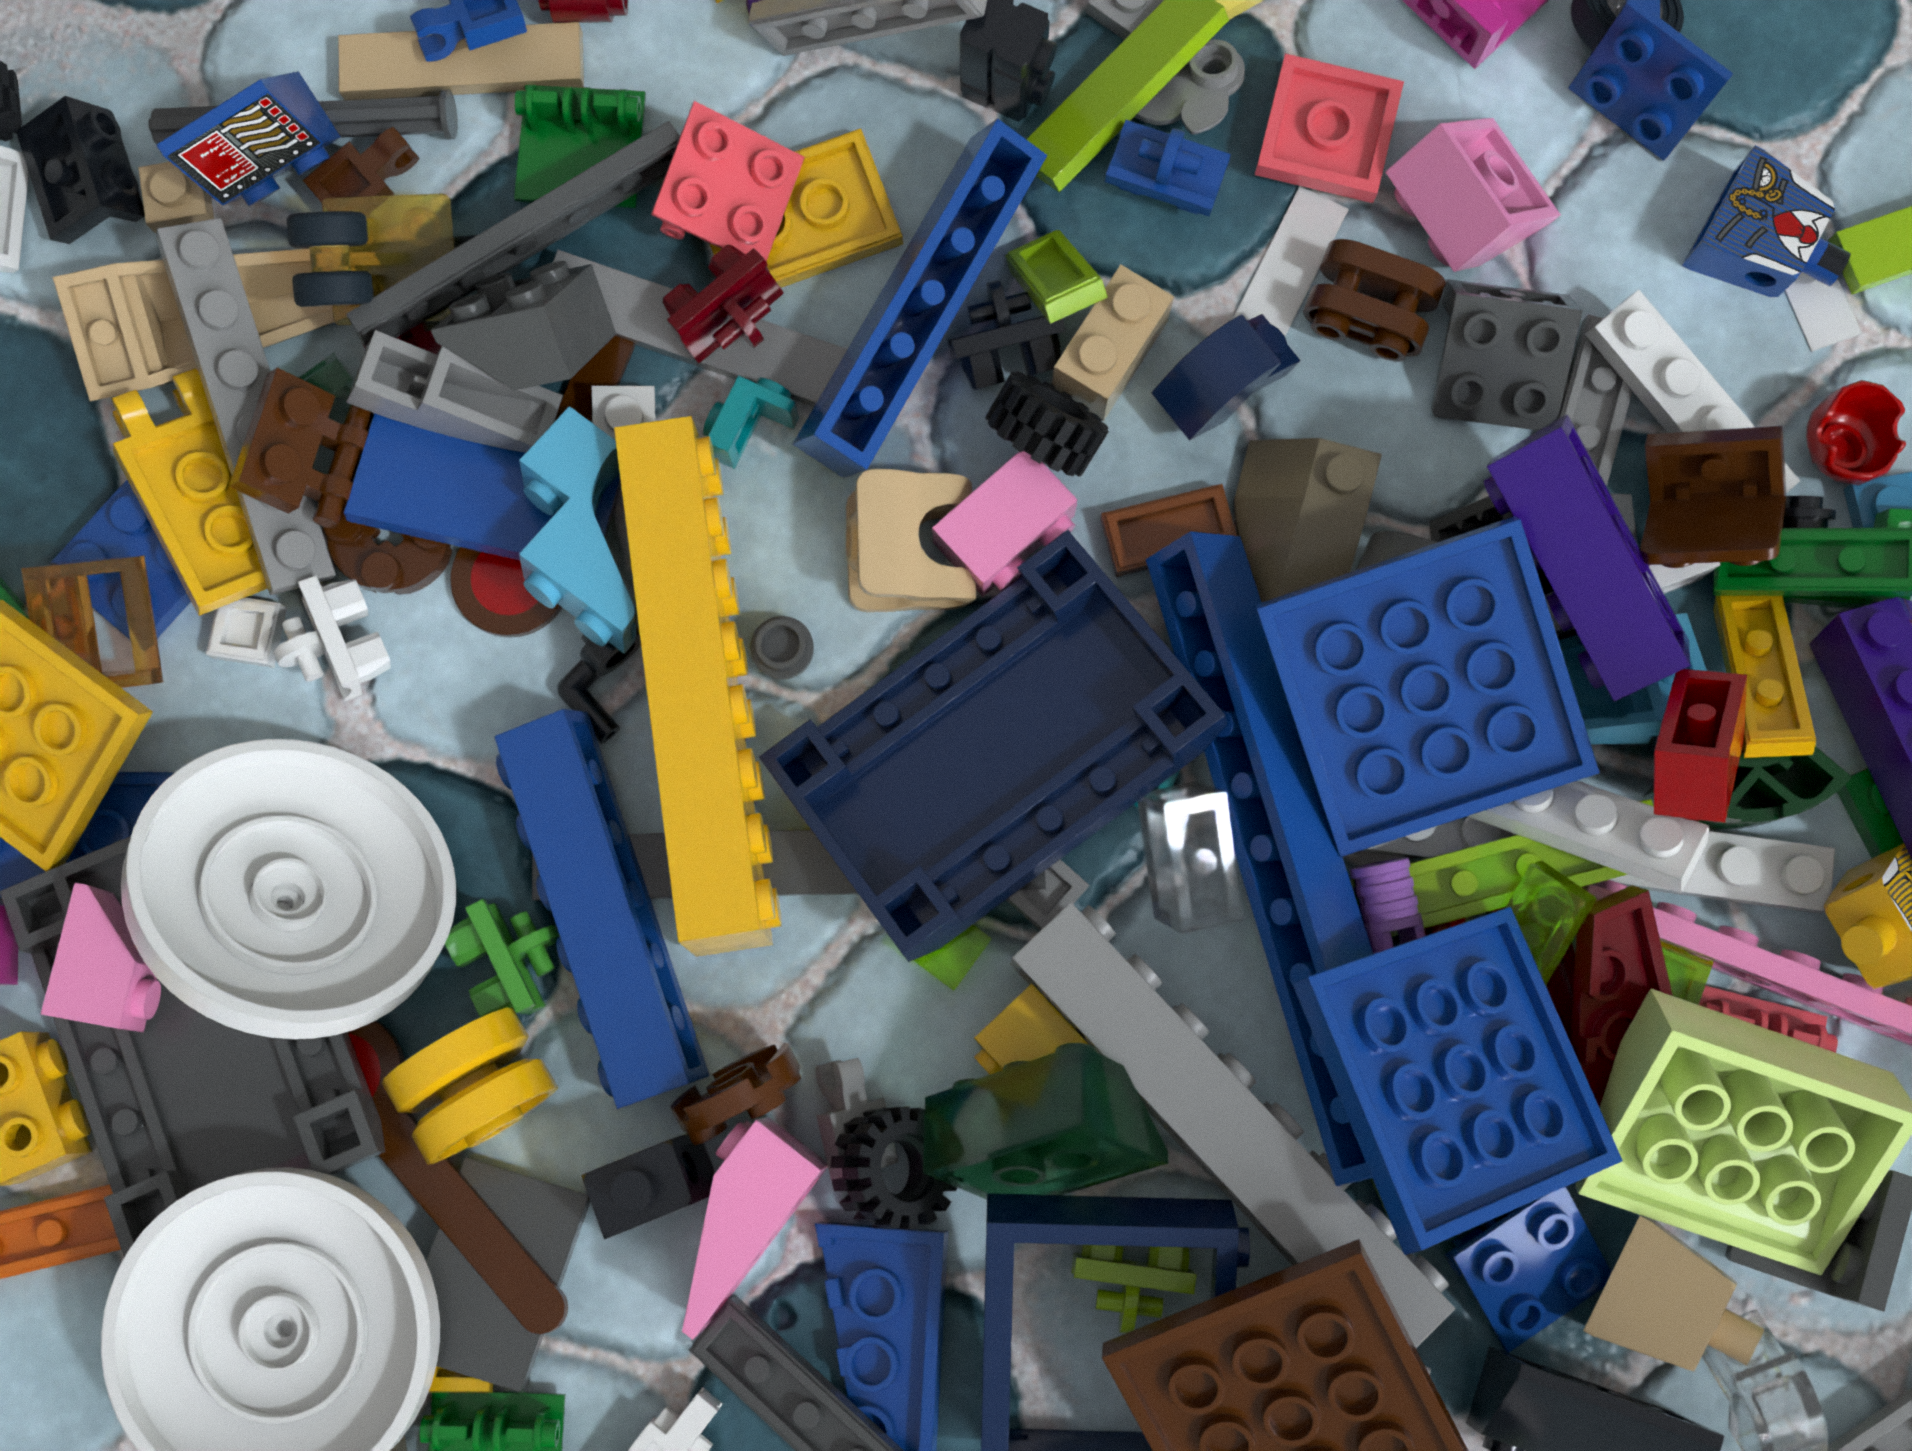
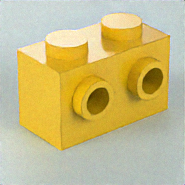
M21 1031L0 1040V1186L21 1184L93 1152L87 1138L91 1133V1128L84 1107L78 1100L73 1099L65 1078L69 1071L66 1054L56 1040L51 1039L49 1032Z

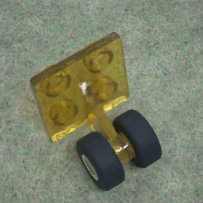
M446 194L326 198L322 202L323 212L296 213L289 215L286 219L289 245L294 248H309L311 273H299L292 278L295 304L300 307L332 306L333 319L337 325H351L346 315L348 312L362 304L370 303L373 297L455 249L451 199ZM447 307L426 321L444 320L451 314V311Z

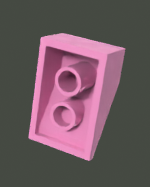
M770 1117L756 1119L753 1124L748 1120L744 1124L739 1122L715 1153L724 1162L713 1175L682 1332L692 1340L715 1318L828 1168L825 1160Z

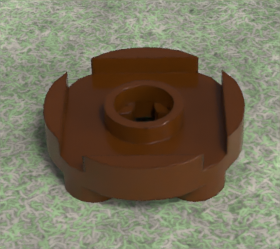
M344 510L337 528L323 527L328 538L330 555L339 570L350 580L356 579L359 587L375 593L395 592L397 595L411 594L427 587L446 569L453 552L449 544L401 534L404 540L397 546H394L389 541L382 542L379 545L377 537L381 533L380 529L348 522L344 515Z
M783 1043L779 1050H777L775 1044L752 1052L714 1072L712 1075L715 1080L706 1087L708 1092L701 1096L694 1085L680 1095L672 1103L670 1109L682 1131L686 1132L690 1137L693 1145L702 1144L729 1127L727 1120L745 1110L750 1118L753 1119L781 1105L786 1100L783 1091L796 1084L802 1078L799 1073L801 1066L788 1043Z

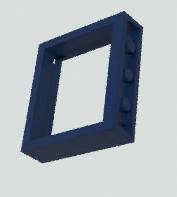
M987 1193L981 1451H1153L1143 1432L1009 1429L1014 1243L1213 1248L1210 1297L1212 1299L1236 1289L1237 1268H1248L1249 1228L1238 1227L1232 1200Z

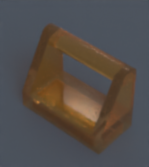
M144 555L61 561L21 568L30 621L121 688L164 682ZM120 572L135 670L102 672L87 575Z

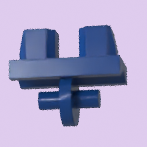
M1125 120L1116 150L1106 172L1105 182L1118 186L1121 190L1136 195L1142 194L1175 205L1178 209L1210 217L1231 154L1184 139L1185 132L1175 128L1168 134Z

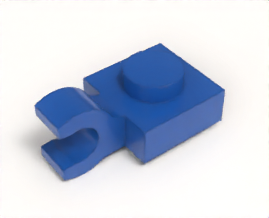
M449 0V5L439 8L421 9L410 16L418 38H420L418 42L427 62L446 58L462 39L465 40L469 51L527 32L523 13L517 0Z

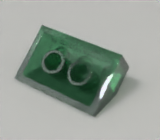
M1063 1044L1055 1049V1053L1032 1061L1008 1063L1003 1067V1071L979 1079L958 1080L953 1083L952 1088L925 1097L923 1173L986 1200L987 1193L1064 1195L1168 1164V1150L1125 1067L1096 1052L1095 1048L1088 1044Z

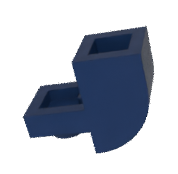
M1241 314L1221 326L1194 347L1174 366L1151 394L1190 441L1224 423L1253 392L1285 377L1301 360L1288 346L1283 333L1277 327L1270 324L1263 314L1247 320Z

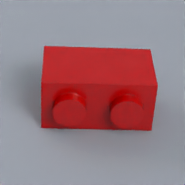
M1683 669L1675 673L1654 752L1655 815L1680 817L1693 821L1726 822L1744 742L1746 674Z

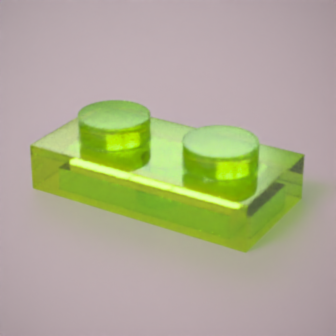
M1538 861L1529 865L1506 908L1511 907L1546 986L1597 898L1544 861Z

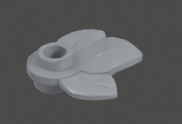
M1209 40L1135 117L1157 126L1172 124L1182 119L1184 127L1192 135L1210 130L1218 125L1226 116L1229 96L1235 93L1243 83L1245 67L1242 57L1230 43L1223 40Z

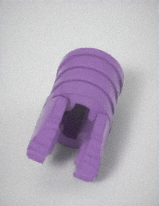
M1409 857L1384 860L1349 869L1351 879H1354L1355 895L1359 900L1358 907L1373 954L1394 947L1390 931H1398L1400 945L1426 936L1422 916L1418 912L1417 895L1414 894L1413 877L1410 876L1409 867L1411 866Z

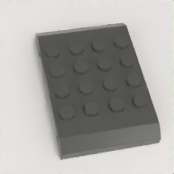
M131 836L0 891L19 951L32 955L45 994L74 883L86 884L112 892L122 906V868ZM161 982L160 1002L154 1016L146 1021L144 1033L53 1017L113 1194L104 1197L124 1258L142 1231L161 1212L188 1193L211 1182L246 1171L281 1167L309 1169L333 1175L385 1152L381 1119L348 1032L314 1039L270 1038L246 1033L202 1015L171 993Z

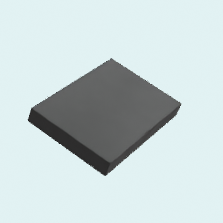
M465 1157L460 1173L560 1288L590 1205L589 1196ZM438 1228L426 1260L436 1290L440 1314V1345L436 1366L524 1393L544 1334H535L526 1330L444 1232Z

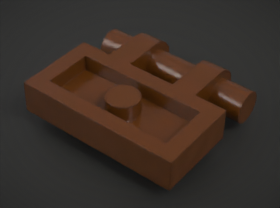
M278 367L266 376L229 487L288 514L299 508L302 497L305 495L318 501L313 521L326 528H337L343 510L349 500L355 472L361 459L374 416L373 412L351 405L348 408L344 424H340L328 418L335 395ZM319 445L335 451L327 474L312 468Z

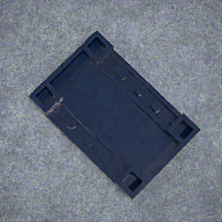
M1069 530L1019 565L1017 569L1021 578L818 727L809 719L759 756L764 766L908 962L941 949L1202 754L1227 725L1226 715Z

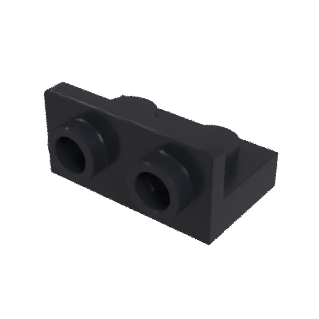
M64 96L16 131L50 240L71 244L110 216L132 222H137L145 216L144 206L138 191V182L132 172L126 154L120 127L115 120L114 114L109 109Z

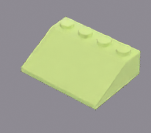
M1650 989L1619 1044L1600 1105L1602 1115L1623 1161L1577 1181L1575 1187L1580 1195L1821 1276L1912 1135V1100L1893 1072Z

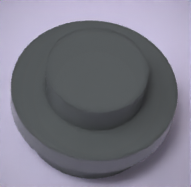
M777 616L764 621L755 630L750 650L754 663L762 673L774 679L784 680L794 678L807 669L813 658L814 642L809 630L802 622L788 616Z

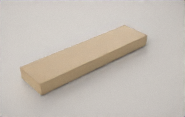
M579 22L526 25V33L469 51L465 40L462 39L456 44L455 49L449 56L433 62L426 61L418 42L420 38H418L416 31L338 35L339 93L344 100L440 96L443 89H450L453 95L516 92V90H525V85L528 84L583 88V31Z

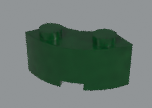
M1816 746L1813 755L1744 758L1743 753H1741L1726 822L1697 820V822L1709 825V828L1742 829L1771 823L1799 814L1826 801L1838 792L1852 776ZM1654 784L1643 796L1645 800L1652 799L1653 806Z

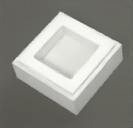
M243 598L216 609L206 655L213 659L275 668L276 658L273 653L280 644L283 630L282 623L285 620L287 607L281 603Z

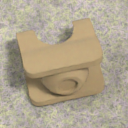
M870 469L864 471L856 481L855 491L852 492L846 501L848 598L850 604L856 610L862 612L954 610L965 607L976 599V582L970 572L963 567L945 566L930 559L922 549L918 536L921 524L930 520L943 519L972 493V483L967 477L959 474L915 473L893 469Z

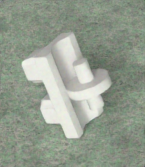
M317 576L299 581L298 586L303 595L301 598L314 632L306 633L300 617H293L284 621L282 626L288 640L280 644L273 653L280 667L299 665L305 681L309 682L319 679L324 675L317 658L325 655L344 702L363 695L361 683L391 668L389 655L378 632L345 643L339 630V626L369 616L365 599L356 579L331 583L321 587Z

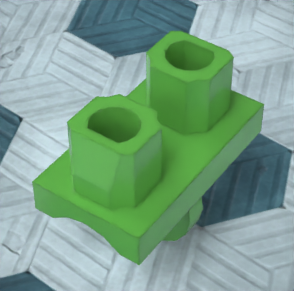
M481 899L467 906L465 909L469 917L450 929L445 946L457 967H464L486 955L489 956L497 975L469 989L470 998L479 1016L483 1017L506 1007L513 1008L516 1013L530 1015L546 1007L524 959L529 958L537 977L543 976L555 969L546 948L557 942V938L560 936L556 926L550 925L536 930L528 912H521L510 918L511 924L519 938L515 941L496 903L488 905L485 899Z

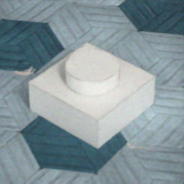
M592 386V423L613 439H615L614 427L655 421L654 386Z

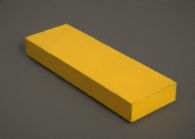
M1715 596L1713 612L1726 673L1747 675L1745 733L1742 746L1743 757L1813 755L1816 736L1783 596Z

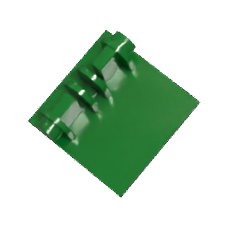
M536 84L525 85V90H516L515 112L516 115H522L514 193L515 202H534L641 138L643 134L646 92L627 89L540 86ZM637 193L614 207L636 208Z
M493 1391L492 1393H432L431 1415H424L422 1418L420 1442L429 1443L428 1451H562L566 1394Z

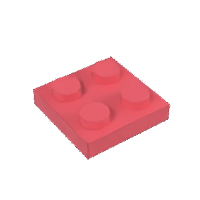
M1285 53L1254 175L1373 203L1378 194L1404 81Z

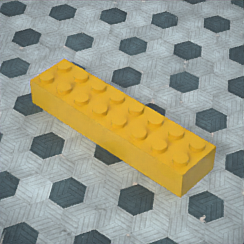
M692 416L614 427L678 942L696 957L773 945L771 928L782 927V918L777 889L772 888L770 879H764L762 864L773 863V851L768 824H763L761 813H755L754 801L765 799L760 763L759 761L755 762L752 748L747 749L746 738L756 737V725L751 699H747L744 685H738L737 678L748 675V666L743 639L738 637L735 621H730L729 616L740 614L735 578L730 577L727 559H721L723 555L732 554L727 519L722 517L719 498H713V496L724 495L719 460L714 458L710 436L699 437Z

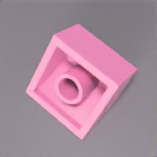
M1494 118L1440 123L1385 172L1396 187L1394 195L1399 205L1409 215L1416 217L1429 235L1428 244L1434 256L1444 265L1451 267L1454 272L1483 265L1561 216Z

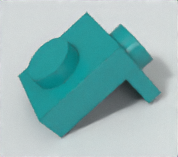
M738 375L725 403L717 401L711 408L704 424L703 435L710 436L714 458H718L720 463L735 469L761 416L794 429L800 417L795 401L790 399L792 396L791 392L782 385L767 378L759 377L757 382L754 383Z

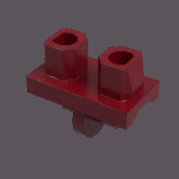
M727 244L711 258L708 269L715 279L699 293L689 283L679 284L663 297L662 303L670 316L667 319L669 325L687 352L698 364L717 348L726 349L740 336L752 348L757 347L764 341L762 334L755 324L772 311L769 306L784 293L771 275L767 262L754 248L747 254H744L734 246Z

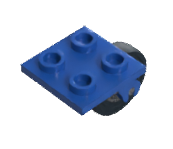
M1680 0L1572 1L1571 19L1579 37L1593 51L1568 88L1653 154L1665 161L1728 82L1733 73L1680 34L1684 23V12Z

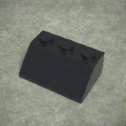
M1490 1346L1466 1422L1467 1425L1485 1436L1482 1447L1490 1451H1720L1725 1437L1679 1413Z

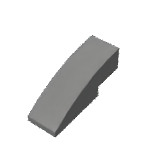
M375 330L365 348L346 403L432 432L488 446L527 452L554 423L563 395L539 385L513 390L443 346L436 355Z

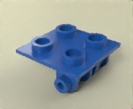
M1566 1187L1516 1208L1514 1211L1503 1214V1219L1499 1222H1496L1494 1219L1485 1222L1487 1230L1484 1232L1478 1227L1460 1240L1455 1238L1451 1241L1453 1249L1444 1254L1453 1271L1459 1277H1464L1507 1353L1603 1289L1612 1273Z

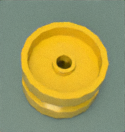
M506 1007L491 1012L458 1028L420 1050L384 1077L382 1085L396 1110L400 1113H416L443 1102L419 1120L411 1135L427 1165L435 1164L468 1147L472 1148L496 1136L522 1119L524 1114L541 1104L559 1088L543 1059L525 1058L499 1070L500 1067L521 1052L529 1038L513 1008Z

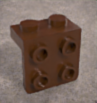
M1782 426L1647 434L1645 454L1650 505L1641 543V554L1644 563L1649 565L1661 564L1668 568H1683L1694 563L1730 562L1734 565L1748 566L1774 559L1779 555L1787 494Z

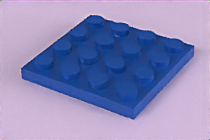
M1516 516L1255 605L1340 857L1600 773L1521 519Z
M1511 907L1320 972L1292 984L1404 1255L1429 1248L1623 1161Z

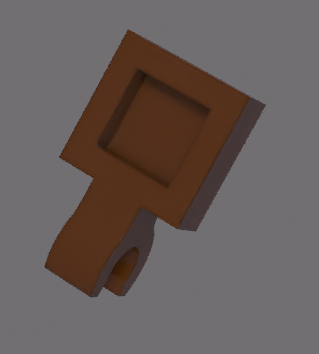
M390 127L380 134L374 143L361 154L349 141L302 181L328 211L361 212L367 218L394 195V192L384 180L407 172L420 158L394 127Z

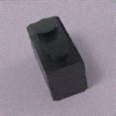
M987 0L984 16L966 20L960 32V90L962 91V98L985 108L993 104L995 105V112L1018 122L1023 118L1026 119L1033 104L1042 107L1055 78V72L1049 69L1057 51V43L1048 40L1050 25L1048 13L1023 2L1015 6L1014 0Z

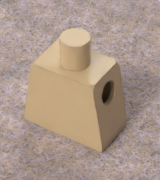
M1640 1215L1583 1331L1599 1339L1678 1367L1695 1371L1707 1345L1747 1366L1765 1329L1726 1309L1737 1286V1282L1655 1220Z

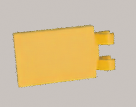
M195 368L172 377L177 388L172 390V394L184 416L155 426L137 390L113 397L111 400L116 409L112 411V415L119 430L125 437V439L113 443V453L198 616L268 588L237 491L229 487L232 475L199 372Z

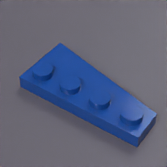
M830 1222L815 1223L818 1246L822 1247L827 1274V1280L824 1281L829 1309H833L839 1345L836 1352L840 1376H844L847 1398L904 1451H936L949 1231L871 1228L872 1225Z

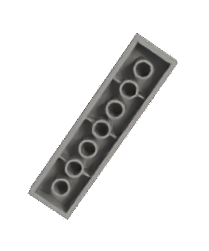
M1070 902L1012 957L1010 965L1029 985L1033 984L1123 1080L1121 1082L1122 1085L1292 1266L1360 1239L1415 1348H1417L1456 1309L1442 1294L1449 1286L1445 1278L1420 1254L1416 1257L1412 1253L1404 1255L1393 1243L1397 1236L1390 1220L1373 1204L1370 1203L1367 1206L1359 1199L1355 1202L1344 1191L1350 1184L1336 1186L1327 1155L1322 1153L1319 1156L1313 1150L1308 1153L1297 1141L1304 1133L1299 1124L1276 1102L1273 1105L1267 1101L1262 1104L1251 1093L1249 1089L1256 1083V1080L1233 1055L1227 1053L1224 1056L1220 1053L1216 1056L1202 1041L1209 1033V1030L1197 1016L1182 1003L1171 1008L1155 991L1162 984L1161 979L1138 955L1134 954L1126 960L1110 944L1109 941L1116 933L1094 908L1088 905L1080 912Z

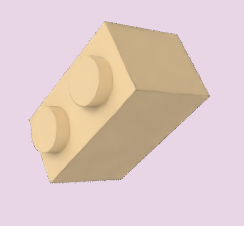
M1123 265L1119 266L1105 288L1108 298L1094 304L1055 364L1052 385H1054L1055 389L1061 393L1065 391L1072 396L1071 399L1076 402H1082L1089 408L1088 411L1097 414L1102 419L1101 421L1105 420L1167 324L1174 300L1173 295Z

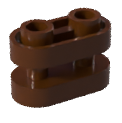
M1348 239L1330 241L1322 259L1320 271L1327 279L1334 283L1317 284L1311 288L1303 310L1305 318L1312 323L1311 329L1316 334L1330 340L1342 341L1349 338L1368 345L1373 354L1389 361L1401 362L1405 360L1406 356L1420 354L1429 331V325L1415 312H1431L1437 309L1446 285L1443 276L1426 265L1358 241Z

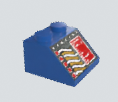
M297 71L258 80L156 144V146L167 160L222 206L243 198L248 207L278 191L280 187L275 178L292 167L297 175L301 176L328 160L330 156L325 147L341 138L300 72Z

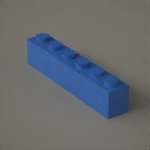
M998 118L970 138L792 445L842 478L868 469L1045 161L1047 154Z
M561 709L494 736L500 753L496 757L497 770L504 785L512 790L519 811V815L516 817L517 831L523 844L533 853L540 874L536 879L538 895L546 909L552 911L560 935L556 942L557 952L565 969L573 974L580 996L577 1001L578 1016L584 1029L593 1035L601 1059L598 1062L597 1069L604 1091L610 1097H613L616 1108L619 1109L709 1077L710 1075L588 712Z

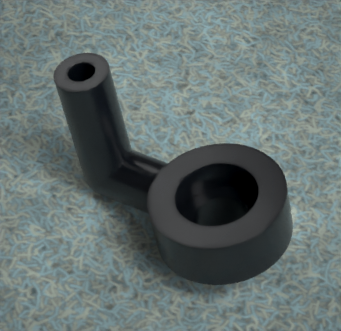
M637 625L636 640L625 654L609 642L605 646H599L583 634L581 639L585 645L580 652L581 660L557 685L559 696L571 710L588 712L596 738L601 744L611 739L619 731L620 727L587 689L600 676H604L618 668L641 646V640Z

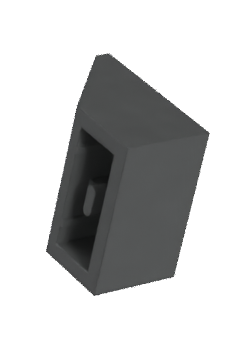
M565 261L552 262L538 267L530 272L531 277L513 281L510 273H503L478 282L475 285L477 293L452 303L449 306L451 314L431 329L436 343L513 390L571 379L616 335V331L592 264L568 269Z

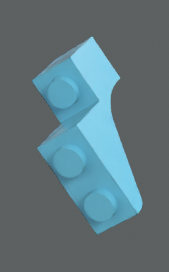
M569 406L519 460L524 484L523 491L526 497L538 509L548 515H553L557 511L519 553L525 579L523 585L536 600L546 607L554 608L558 604L576 617L574 620L576 627L592 642L599 646H605L609 642L625 654L633 645L637 636L636 624L634 622L635 607L595 517L597 507L605 490L620 473L616 440Z

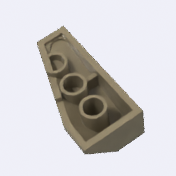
M1322 438L1249 441L1233 506L1234 519L1237 522V535L1241 536L1261 602L1350 573L1367 516L1382 454Z

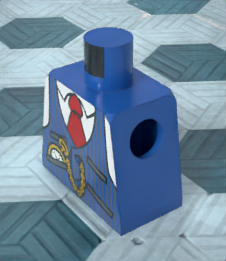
M1755 145L1734 169L1682 266L1691 271L1768 297H1779L1798 278L1801 272L1829 287L1832 286L1847 265L1851 253L1821 238L1835 211L1833 201L1764 149Z

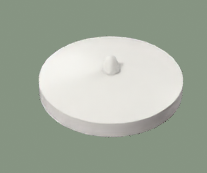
M265 739L232 744L211 751L183 766L162 783L144 806L133 828L122 868L121 898L126 925L143 961L155 977L186 1005L216 1022L246 1033L270 1038L314 1039L338 1035L372 1023L398 1007L420 986L433 967L448 938L456 906V880L448 846L434 819L423 804L392 775L357 755L335 747L294 739Z
M291 1167L251 1170L211 1182L175 1201L142 1231L130 1247L115 1275L104 1309L101 1330L103 1376L116 1417L127 1437L138 1451H391L413 1424L431 1387L440 1345V1314L433 1279L423 1254L401 1221L376 1198L350 1182L314 1170Z

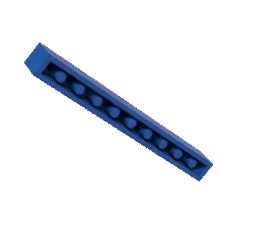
M1190 531L1146 558V563L1174 655L1226 715L1227 725L1205 749L1204 754L1335 1185L1341 1186L1372 1179L1292 984L1320 972L1373 954L1343 857H1340L1255 607L1256 604L1262 602L1241 536Z

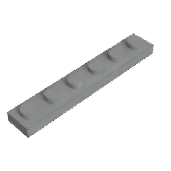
M216 218L158 228L156 241L231 475H233L267 374L271 371L222 219ZM237 491L270 595L298 589L299 581L313 576H317L319 583L333 580L336 574L321 527L313 521L315 508L310 497L303 495L299 508L288 514Z

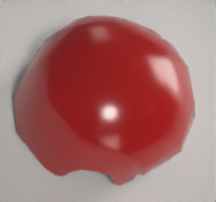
M1865 380L1843 386L1828 395L1811 412L1806 427L1807 447L1811 460L1816 464L1817 469L1836 482L1861 485L1887 474L1896 461L1897 454L1902 452L1906 446V441L1899 438L1897 431L1898 422L1905 413V407L1902 402L1884 385Z

